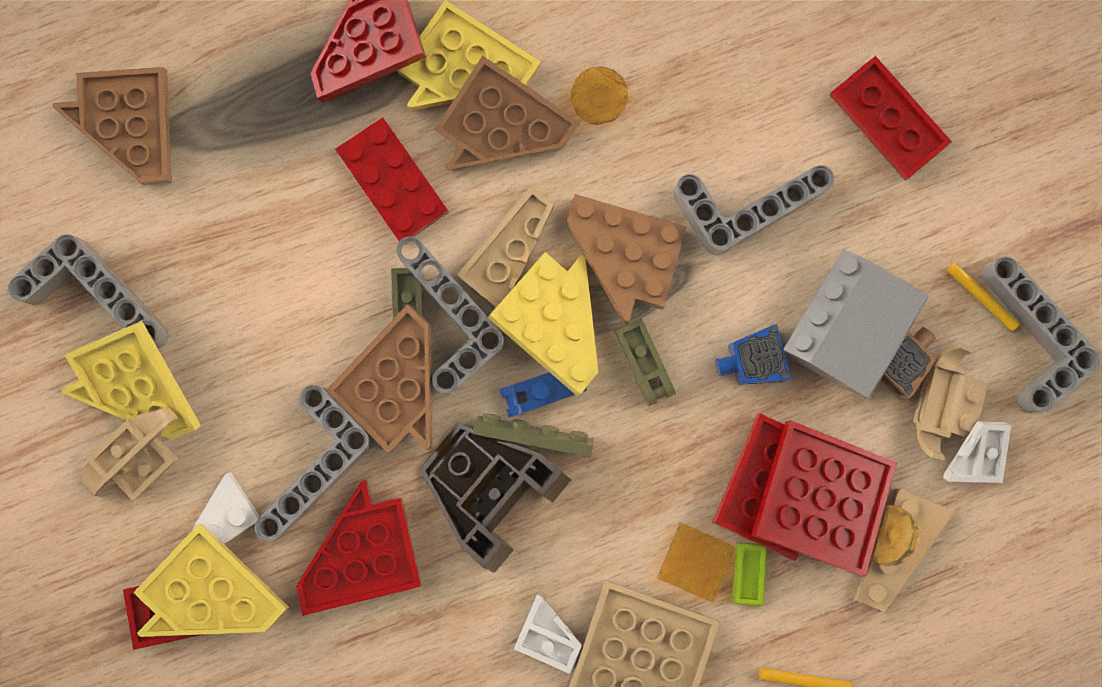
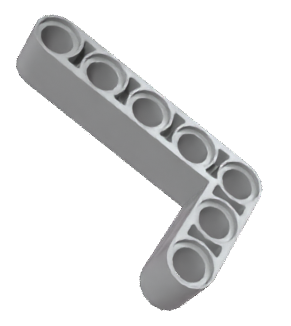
M825 165L814 166L726 219L702 180L694 174H686L679 179L674 189V198L704 248L713 255H720L823 195L833 185L834 174ZM812 176L820 177L824 183L823 187L816 186L812 181ZM685 184L691 185L695 189V195H685L681 190V186ZM788 190H793L798 194V202L791 201L788 198ZM762 205L772 206L775 215H765L762 211ZM699 209L707 210L710 214V220H700L697 217L696 211ZM737 220H747L750 230H740L737 226ZM712 234H721L725 238V245H715L712 241Z
M63 234L56 238L9 282L8 292L12 298L35 305L43 302L68 278L74 275L123 329L142 321L147 331L152 327L155 329L153 341L158 349L163 347L168 341L169 335L166 327L86 241L76 236ZM76 244L75 253L69 256V248ZM54 264V270L48 276L47 268L49 265ZM92 265H96V272L93 276L89 277V268ZM31 284V292L26 296L25 288ZM114 285L116 292L109 299L107 297L108 289ZM134 306L135 316L128 320L127 311Z
M405 237L397 245L398 258L470 338L437 367L432 374V384L435 390L439 393L449 394L455 391L503 347L504 338L500 330L487 318L485 313L422 242L415 237ZM406 243H414L419 248V254L414 259H407L402 255L401 250ZM427 265L435 266L439 272L437 280L433 282L424 280L421 274L422 269ZM447 287H452L458 292V300L454 304L449 305L442 300V291ZM468 309L474 310L478 315L477 323L470 327L464 325L461 318L464 311ZM487 332H493L497 336V344L493 348H485L482 345V336ZM468 351L472 352L476 359L474 365L470 368L462 367L459 363L461 354ZM445 371L450 372L454 379L451 386L446 388L440 387L437 384V376Z
M1008 256L1000 257L983 267V280L1055 360L1019 392L1017 397L1018 405L1023 411L1028 413L1049 411L1099 367L1100 356L1016 260ZM997 265L1003 268L1004 278L997 274ZM1017 288H1020L1023 291V300L1018 298L1016 293ZM1037 310L1043 314L1044 319L1042 323L1037 319ZM1058 332L1063 336L1062 345L1057 341L1056 336ZM1078 355H1080L1083 359L1082 367H1080L1077 363ZM1056 374H1059L1062 380L1060 387L1055 382ZM1035 392L1040 397V404L1038 406L1033 402V394Z
M317 385L306 386L300 393L299 401L301 406L336 441L258 518L255 523V533L263 541L269 542L285 536L372 447L373 438L326 392L327 389ZM315 391H319L322 395V402L317 407L311 406L309 401L310 395ZM339 411L343 416V423L338 428H334L330 424V417L333 413ZM357 432L364 436V444L359 449H355L351 445V437ZM336 453L343 459V465L337 471L330 466V458ZM313 475L318 476L321 480V488L317 492L312 491L308 484L309 479ZM291 497L298 499L300 504L299 510L296 513L290 512L287 507L288 500ZM269 519L275 520L278 524V530L275 535H271L266 530V523Z

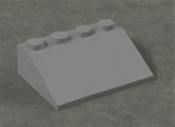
M843 249L783 350L790 361L869 400L925 305L928 295L872 261Z

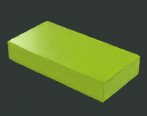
M736 543L733 604L764 606L766 548L758 544Z

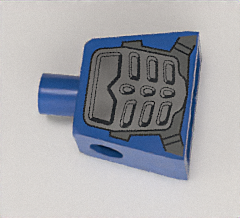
M777 324L729 344L730 356L715 360L719 376L735 373L738 385L777 383L791 380Z

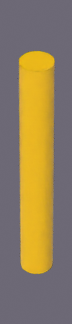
M956 263L947 269V272L1010 331H1014L1020 325V322Z
M762 667L759 672V679L802 687H852L850 681Z

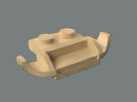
M956 343L949 346L936 357L935 363L923 379L912 422L916 424L917 438L922 450L928 456L941 461L945 460V455L940 451L941 438H950L951 435L963 439L968 437L976 422L980 419L988 383L966 376L967 369L960 367L964 356L972 353L973 349L972 346L964 343Z
M169 407L142 413L126 420L86 459L87 463L83 469L82 483L95 497L101 493V489L105 485L114 481L132 501L140 497L178 460L158 438L167 426L178 419L176 414Z

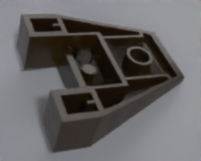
M458 423L420 470L461 548L484 569L495 573L514 550L493 531L530 485L553 503L571 479L540 453L505 440L472 434V428Z

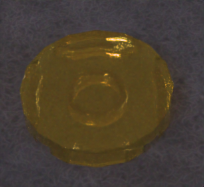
M604 66L591 67L582 71L575 79L571 89V102L576 114L584 121L594 125L616 120L624 112L628 101V87L623 77L615 70Z
M894 505L885 506L871 561L886 567L897 566L903 563L902 560L906 556L910 557L915 551L919 540V528L917 522L913 520V517L907 510Z

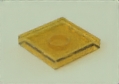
M680 522L657 578L714 602L736 546Z

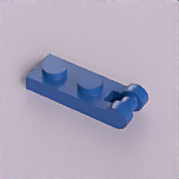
M550 372L499 390L501 397L506 399L508 405L506 411L509 418L575 395ZM525 391L528 402L520 404L516 394Z

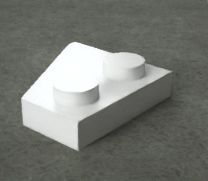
M977 421L945 471L943 478L949 482L1003 483L1011 425L1006 422Z
M231 472L223 476L193 527L194 529L198 524H203L224 545L254 526L260 517Z
M537 593L514 650L570 674L582 644L542 595Z

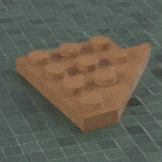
M482 55L435 128V131L458 146V149L445 167L448 170L562 148L580 122Z
M164 67L76 73L77 101L53 103V108L142 185L172 183L167 70Z
M575 194L566 225L622 322L628 325L635 302L663 310L686 226Z
M408 304L326 390L388 454L392 453L409 434L426 450L433 446L431 325Z

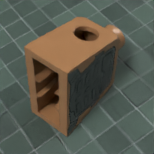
M922 327L914 336L908 332L881 378V381L900 400L913 396L936 361V358L927 350L936 337L925 327Z

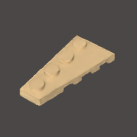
M531 186L457 274V277L496 308L518 283L554 208V204Z
M896 489L874 545L866 577H862L854 600L886 612L955 511L904 490Z

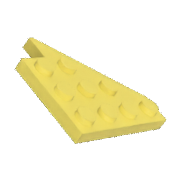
M445 0L420 35L427 58L399 69L397 72L419 87L407 104V108L414 111L452 103L482 55L526 86L540 68L541 61Z
M545 252L487 318L570 391L579 396L598 374L586 257L582 254L566 271Z
M142 321L77 348L65 355L79 380L62 388L63 394L124 420L142 413L169 407L178 419L167 426L161 432V435L171 440L195 431L201 426Z
M198 524L134 592L155 613L137 633L140 637L266 632L289 608L203 524Z

